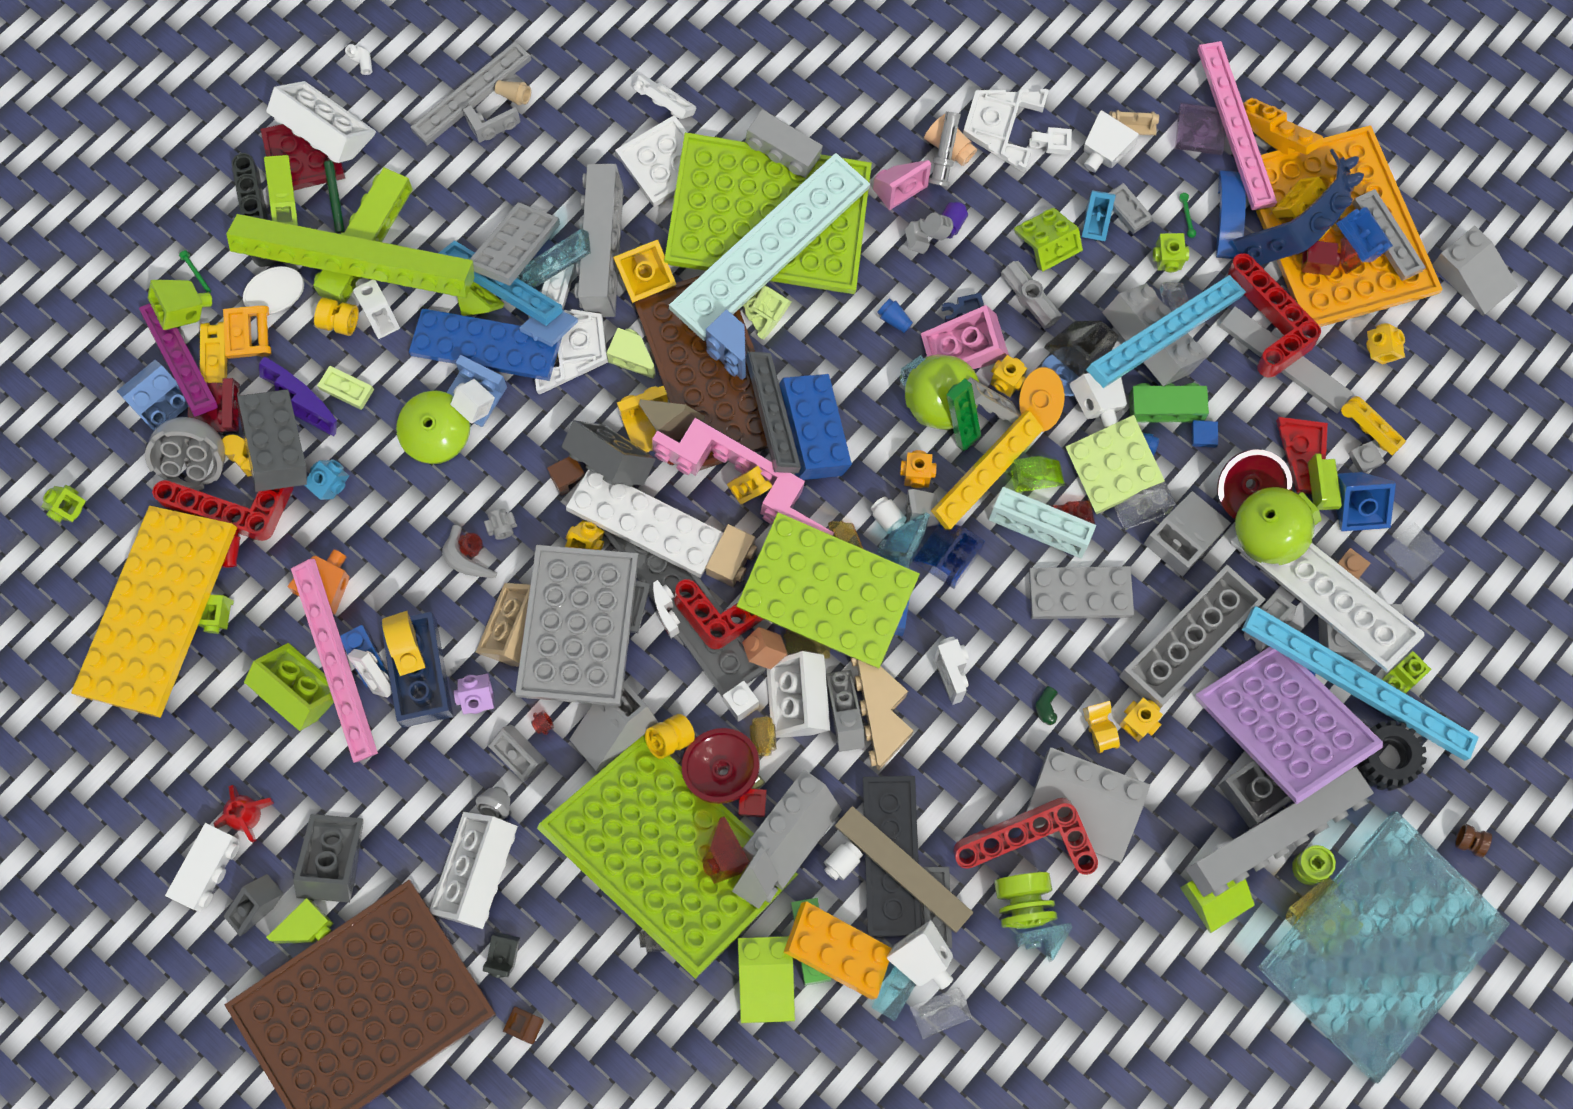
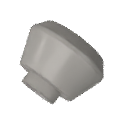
M501 787L488 788L477 797L476 807L482 815L494 816L502 820L509 815L510 797L508 792Z

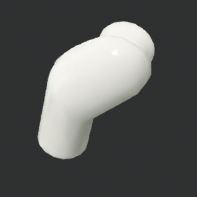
M349 44L345 49L346 55L360 64V70L363 75H370L373 72L370 53L358 45Z

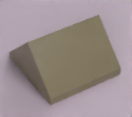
M642 399L639 401L640 407L656 431L663 433L676 442L684 437L695 418L702 422L704 421V415L684 404Z

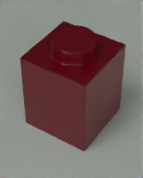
M1317 241L1309 249L1302 252L1301 272L1330 276L1335 267H1339L1341 253H1338V243Z

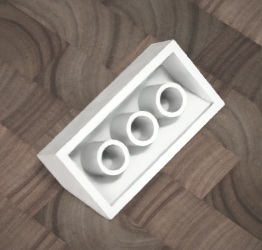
M305 81L274 87L266 110L268 114L274 117L275 121L290 128L295 135L304 138L313 148L321 150L328 155L330 160L337 163L353 159L376 133L374 129Z
M463 812L430 907L433 915L483 929L488 919L489 909L497 892L498 883L506 866V859L514 842L518 826L494 816Z

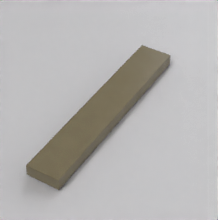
M853 806L835 825L836 829L954 933H957L974 913Z

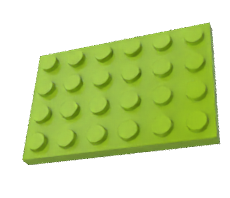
M778 512L736 607L879 669L920 574Z

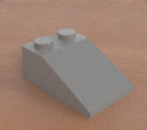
M1475 225L1444 250L1432 265L1482 316L1487 314L1518 287L1492 241Z

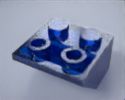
M939 523L915 556L913 562L955 589L982 551L985 540L965 527L954 525L952 529H945Z

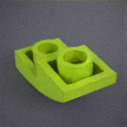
M1412 651L1381 680L1406 694L1432 669Z

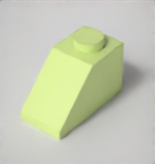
M617 328L607 351L608 362L654 379V364L641 336L634 330Z

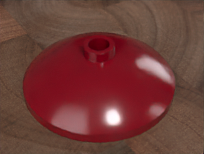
M1262 449L1243 451L1232 457L1225 464L1219 475L1217 494L1220 504L1230 516L1236 519L1240 506L1253 493L1271 487H1280L1292 491V476L1286 463L1276 454ZM1252 479V485L1250 487H1246V482Z
M729 728L712 729L699 735L688 746L682 759V775L688 789L699 799L714 804L729 803L744 796L755 784L760 770L759 754L753 742L743 733ZM721 770H728L727 774L720 775Z

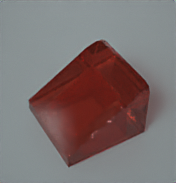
M1343 237L1341 239V266L1345 274H1348L1359 267L1362 262L1347 238Z

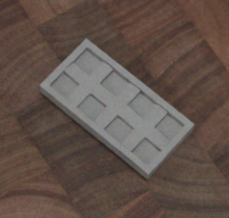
M518 202L470 258V260H473L474 272L510 286L559 227V218Z
M1131 566L1029 569L1031 619L1132 618L1134 616Z

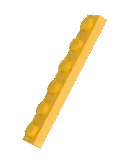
M1024 411L931 510L945 529H952L1044 430L1030 411Z

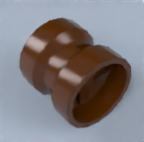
M1465 823L1457 834L1455 847L1463 851L1468 849L1475 856L1483 858L1490 848L1492 834L1484 830L1479 832L1473 826Z

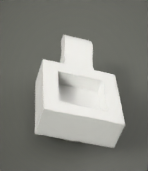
M1048 127L1046 133L1032 132L1029 139V148L1039 149L1046 147V153L1069 155L1071 152L1072 129Z

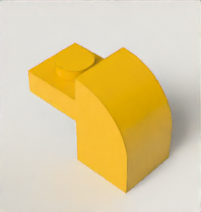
M408 611L383 618L382 627L386 643L400 676L425 668V662L418 647L416 633Z

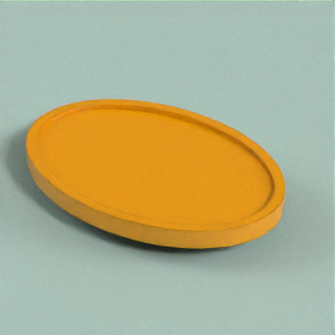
M1039 367L1033 370L1025 379L1020 392L1019 405L1021 414L1024 411H1030L1044 429L1042 432L1051 429L1057 423L1064 407L1065 393L1063 383L1053 369Z

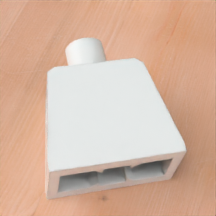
M1101 110L1084 145V152L1090 155L1084 166L1092 172H1096L1101 164L1113 168L1136 145L1139 134Z
M367 278L359 279L353 292L377 338L380 339L399 330L400 327L377 282L375 280L369 281ZM379 310L383 311L382 314L379 316H375L374 314Z
M1090 373L1083 374L1069 384L1086 418L1101 417L1104 428L1118 422L1115 413L1127 405L1121 377L1105 388Z
M931 920L896 943L887 956V959L917 986H922L933 979L942 990L953 981L951 975L946 971L953 958L952 952Z

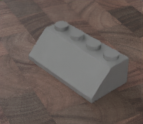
M803 770L744 846L739 859L749 865L759 848H763L779 876L775 886L783 890L842 809L827 786L809 772Z

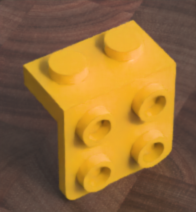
M664 386L650 387L642 394L636 396L629 395L622 398L620 402H617L619 414L630 442L645 452L653 450L652 439L657 431L640 407L639 401L642 399L668 403Z

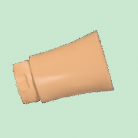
M945 114L933 123L924 136L926 141L938 149ZM957 128L951 159L964 166L975 155L977 148Z

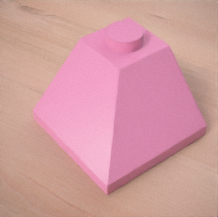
M926 160L893 166L888 170L884 169L875 176L873 190L885 206L891 210L928 187L931 162Z

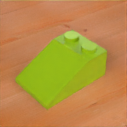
M789 936L738 938L741 1023L795 1021L793 957L784 953Z

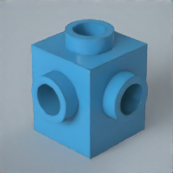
M319 460L310 468L307 485L304 486L320 500L334 499L345 488V482L349 475L343 470L344 467L335 460Z

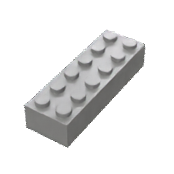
M587 164V173L583 174V187L586 190L585 195L581 196V207L584 210V217H580V231L583 233L582 239L578 240V252L581 254V261H577L576 264L579 283L575 284V297L579 298L580 308H583L584 311L602 314V317H615L618 269L613 257L620 254L624 186L616 164Z
M1226 565L1124 669L1119 677L1141 698L1144 697L1147 701L1155 702L1161 709L1245 622L1251 609L1255 606L1259 607L1265 601V598L1232 568Z

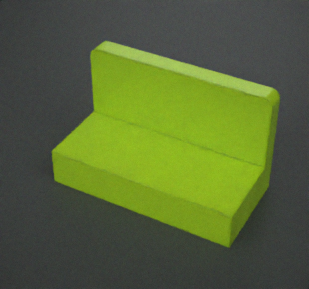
M1315 454L1308 462L1313 504L1319 510L1340 509L1342 504L1335 459H1322L1321 454Z

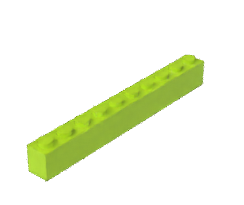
M240 214L236 215L226 233L230 252L466 298L475 278L473 260Z

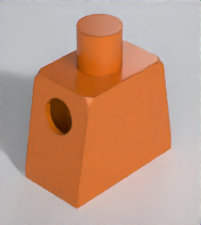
M333 549L327 561L317 556L311 558L316 561L334 615L349 582V575L340 568L347 557ZM293 579L287 587L293 594L299 596L295 580Z

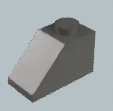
M266 874L243 886L225 913L224 918L237 934L242 936L274 909L284 893L270 876Z

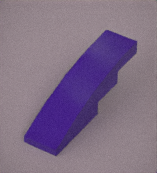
M264 356L259 363V377L275 385V391L288 389L294 416L334 437L337 431V420L326 405L303 382Z

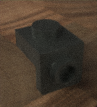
M494 931L491 937L487 961L483 965L482 971L496 978L509 977L515 967L520 938Z

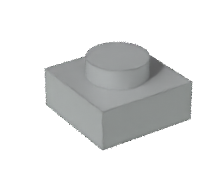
M1373 441L1357 447L1348 453L1358 472H1368L1385 462Z

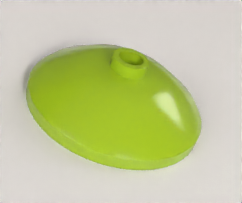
M442 391L423 392L410 399L402 408L397 420V437L403 450L413 459L426 464L443 463L458 455L466 445L470 435V422L450 405L454 397L451 394ZM428 420L433 421L430 427L425 426Z

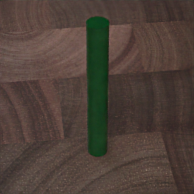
M325 161L324 167L335 233H343L345 229L334 162Z

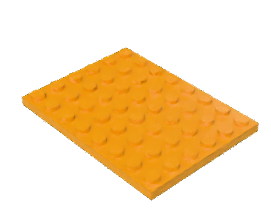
M1371 125L1323 138V145L1307 155L1298 151L1287 155L1279 150L1261 155L1277 201L1274 207L1256 210L1264 230L1294 220L1293 217L1276 218L1272 210L1300 179L1319 176L1327 188L1336 180L1338 167L1330 152L1333 149L1339 158L1359 157L1358 164L1350 169V174L1361 172L1364 173V177L1354 187V190L1351 191V198L1354 200L1376 189L1426 267L1423 272L1402 281L1384 253L1373 262H1362L1335 223L1320 240L1338 243V253H1341L1339 267H1335L1330 276L1301 272L1302 252L1276 260L1291 297L1320 327L1441 293L1443 290ZM1353 204L1346 207L1344 214L1338 221L1356 209Z

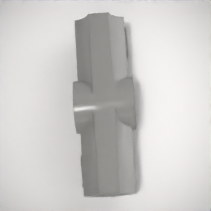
M1013 261L1002 270V277L1019 297L1021 306L1028 309L1044 329L1050 328L1061 319V313L1045 295L1042 284L1039 281L1033 280L1019 261ZM1032 292L1036 297H1030L1026 293Z

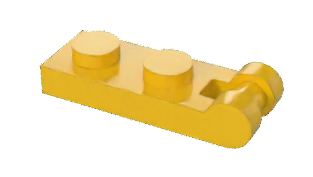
M218 322L217 325H210V323L200 324V372L206 383H222V378H227L224 322ZM217 334V338H210L211 335Z
M1353 396L1341 408L1343 416L1347 418L1352 417L1366 434H1370L1378 442L1382 450L1394 455L1405 444L1406 440L1361 397Z
M758 465L727 483V486L740 505L763 494L772 487L770 481H766L762 476V470Z

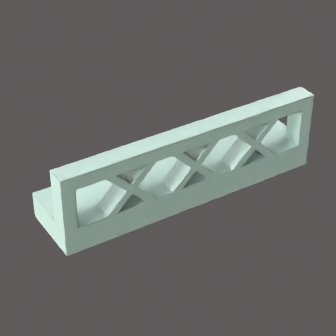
M1002 487L989 518V521L1081 559L1096 527L1095 524L1005 487Z

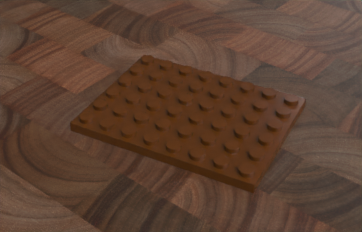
M410 879L224 1004L286 1109H362L496 1015L491 1004Z

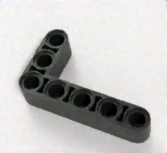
M237 154L232 160V169L240 214L268 220L259 170L249 154ZM251 256L254 263L260 267L285 263Z

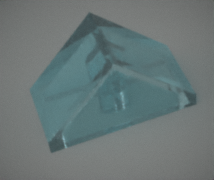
M894 966L871 1008L895 1021L909 998L915 983Z

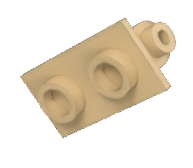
M1119 110L1109 112L1111 117L1134 130L1139 135H1156V124L1159 122V114L1155 112L1134 113L1119 112Z

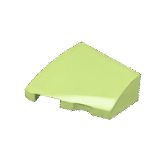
M764 285L743 305L749 321H752L758 332V337L764 340L792 301Z

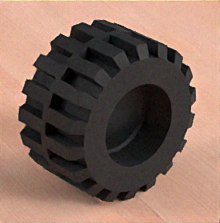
M1396 721L1380 722L1370 728L1383 743L1390 744L1397 750L1400 756V765L1398 769L1387 767L1381 762L1377 751L1354 766L1361 771L1364 778L1368 779L1367 783L1369 786L1377 785L1378 790L1386 788L1388 791L1395 790L1418 778L1417 775L1423 772L1424 768L1422 765L1426 763L1427 758L1423 757L1422 754L1427 751L1425 746L1421 747L1420 743L1423 740L1421 736L1416 738L1414 735L1416 731L1413 728L1407 730V724L1401 722L1396 725Z

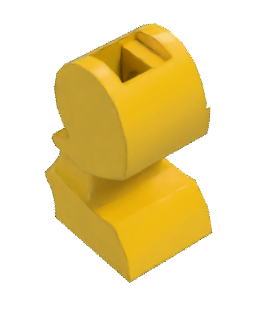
M238 435L225 436L222 440L225 446L226 457L235 462L247 476H252L244 439Z
M1110 701L1083 708L1084 718L1089 724L1088 730L1092 733L1096 751L1103 753L1104 750L1111 748L1118 749L1120 742L1117 728L1107 717L1111 713Z

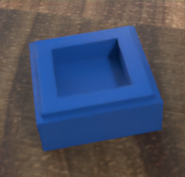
M1193 420L1191 423L1192 446L1216 448L1218 446V422Z

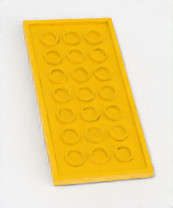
M154 506L148 507L71 691L72 694L161 718L237 530L235 525Z

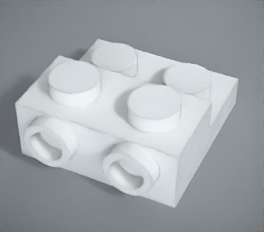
M949 637L940 642L941 645H938L934 660L953 705L962 702L967 691L968 681L963 671L967 664L966 660L969 657L965 646H960L958 639H955V637Z

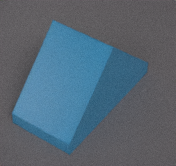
M1091 191L1086 206L1082 237L1101 241L1106 240L1116 194Z

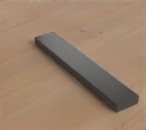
M748 352L745 358L774 472L798 473L801 466L771 353Z

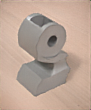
M931 213L925 220L911 221L904 228L909 249L924 254L930 245L928 237L941 241L946 239L953 229L952 219L938 213Z

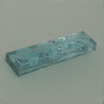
M580 229L531 260L517 278L532 288H536L591 253L589 232Z

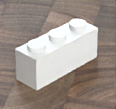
M205 823L165 896L201 912L203 908L210 904L213 897L212 891L215 885L223 880L226 874L225 867L229 860L236 856L240 840Z

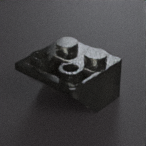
M1074 321L1049 341L1044 348L1080 377L1088 373L1086 369L1091 363L1112 351L1119 335L1102 321Z

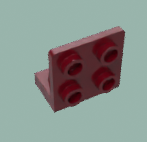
M222 378V383H206L218 408L194 417L188 406V417L209 424L217 432H239L237 396H240V383L233 378Z

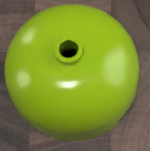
M943 354L928 356L916 369H912L905 386L906 405L920 424L939 430L953 429L946 394L953 385L959 384L964 378L968 380L971 377L978 382L979 379L973 368L958 357Z
M1271 487L1253 493L1242 503L1236 515L1235 531L1238 541L1244 552L1259 563L1283 565L1298 559L1308 550L1314 535L1315 522L1308 504L1297 493L1285 488Z

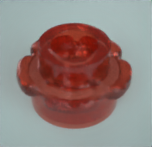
M474 533L462 535L458 540L459 550L465 556H477L483 545L481 538Z
M544 710L538 714L536 712L533 713L534 720L531 721L534 730L538 734L548 735L549 731L554 728L550 716Z

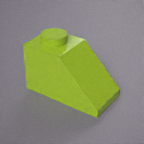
M306 898L266 938L276 944L315 943L331 932L330 927L334 923L312 900Z

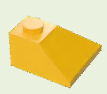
M658 240L613 257L632 303L677 285L668 263L664 262L665 256Z

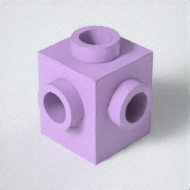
M489 674L468 675L458 679V690H454L456 705H461L463 714H477L484 710L494 709V694Z

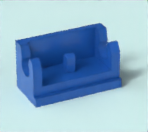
M1367 207L1361 210L1355 209L1336 223L1362 262H1373L1393 247Z

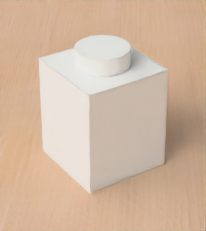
M473 379L465 384L461 383L455 388L453 392L454 397L450 405L470 423H473L488 415L495 397Z
M742 681L723 695V702L738 722L759 708L758 699L745 681Z

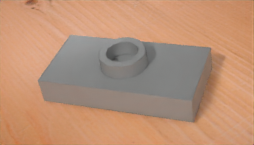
M1124 183L1109 192L1116 194L1113 211L1133 234L1152 222V215Z

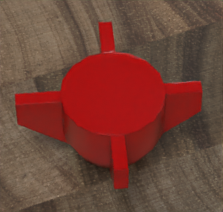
M231 785L229 786L230 799L224 805L223 815L213 823L214 827L218 829L228 825L237 831L245 832L249 841L253 843L257 840L252 828L260 821L261 809L274 804L272 798L254 801L248 796L239 795L236 786Z

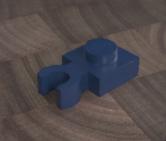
M981 293L957 297L956 305L951 302L944 303L941 310L952 312V315L945 316V323L984 306Z

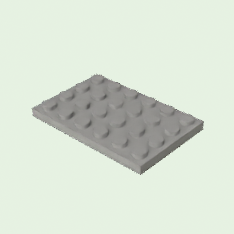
M536 545L515 693L516 697L621 706L639 562L638 553Z

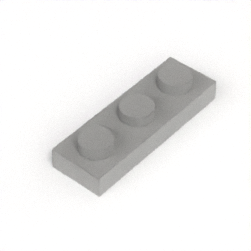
M970 377L968 379L973 387L976 406L978 404L982 405L988 413H996L1003 421L1008 420L1014 423L1018 419L1020 413L1012 401Z

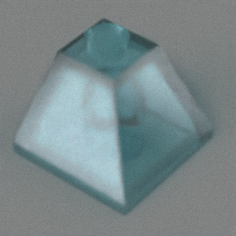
M925 512L892 531L888 539L883 538L877 551L881 553L880 557L909 569L927 530L930 514Z

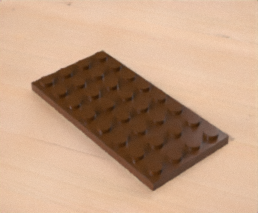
M701 275L677 282L676 286L633 302L661 381L666 390L669 403L689 406L705 416L703 423L753 452L767 449L768 445L746 358V377L742 380L737 375L732 376L725 369V364L719 359L717 361L714 360L707 353L706 340L703 341L669 309V304ZM738 309L733 315L744 324L746 357L748 352H755L741 312ZM711 451L700 470L724 462L716 459Z

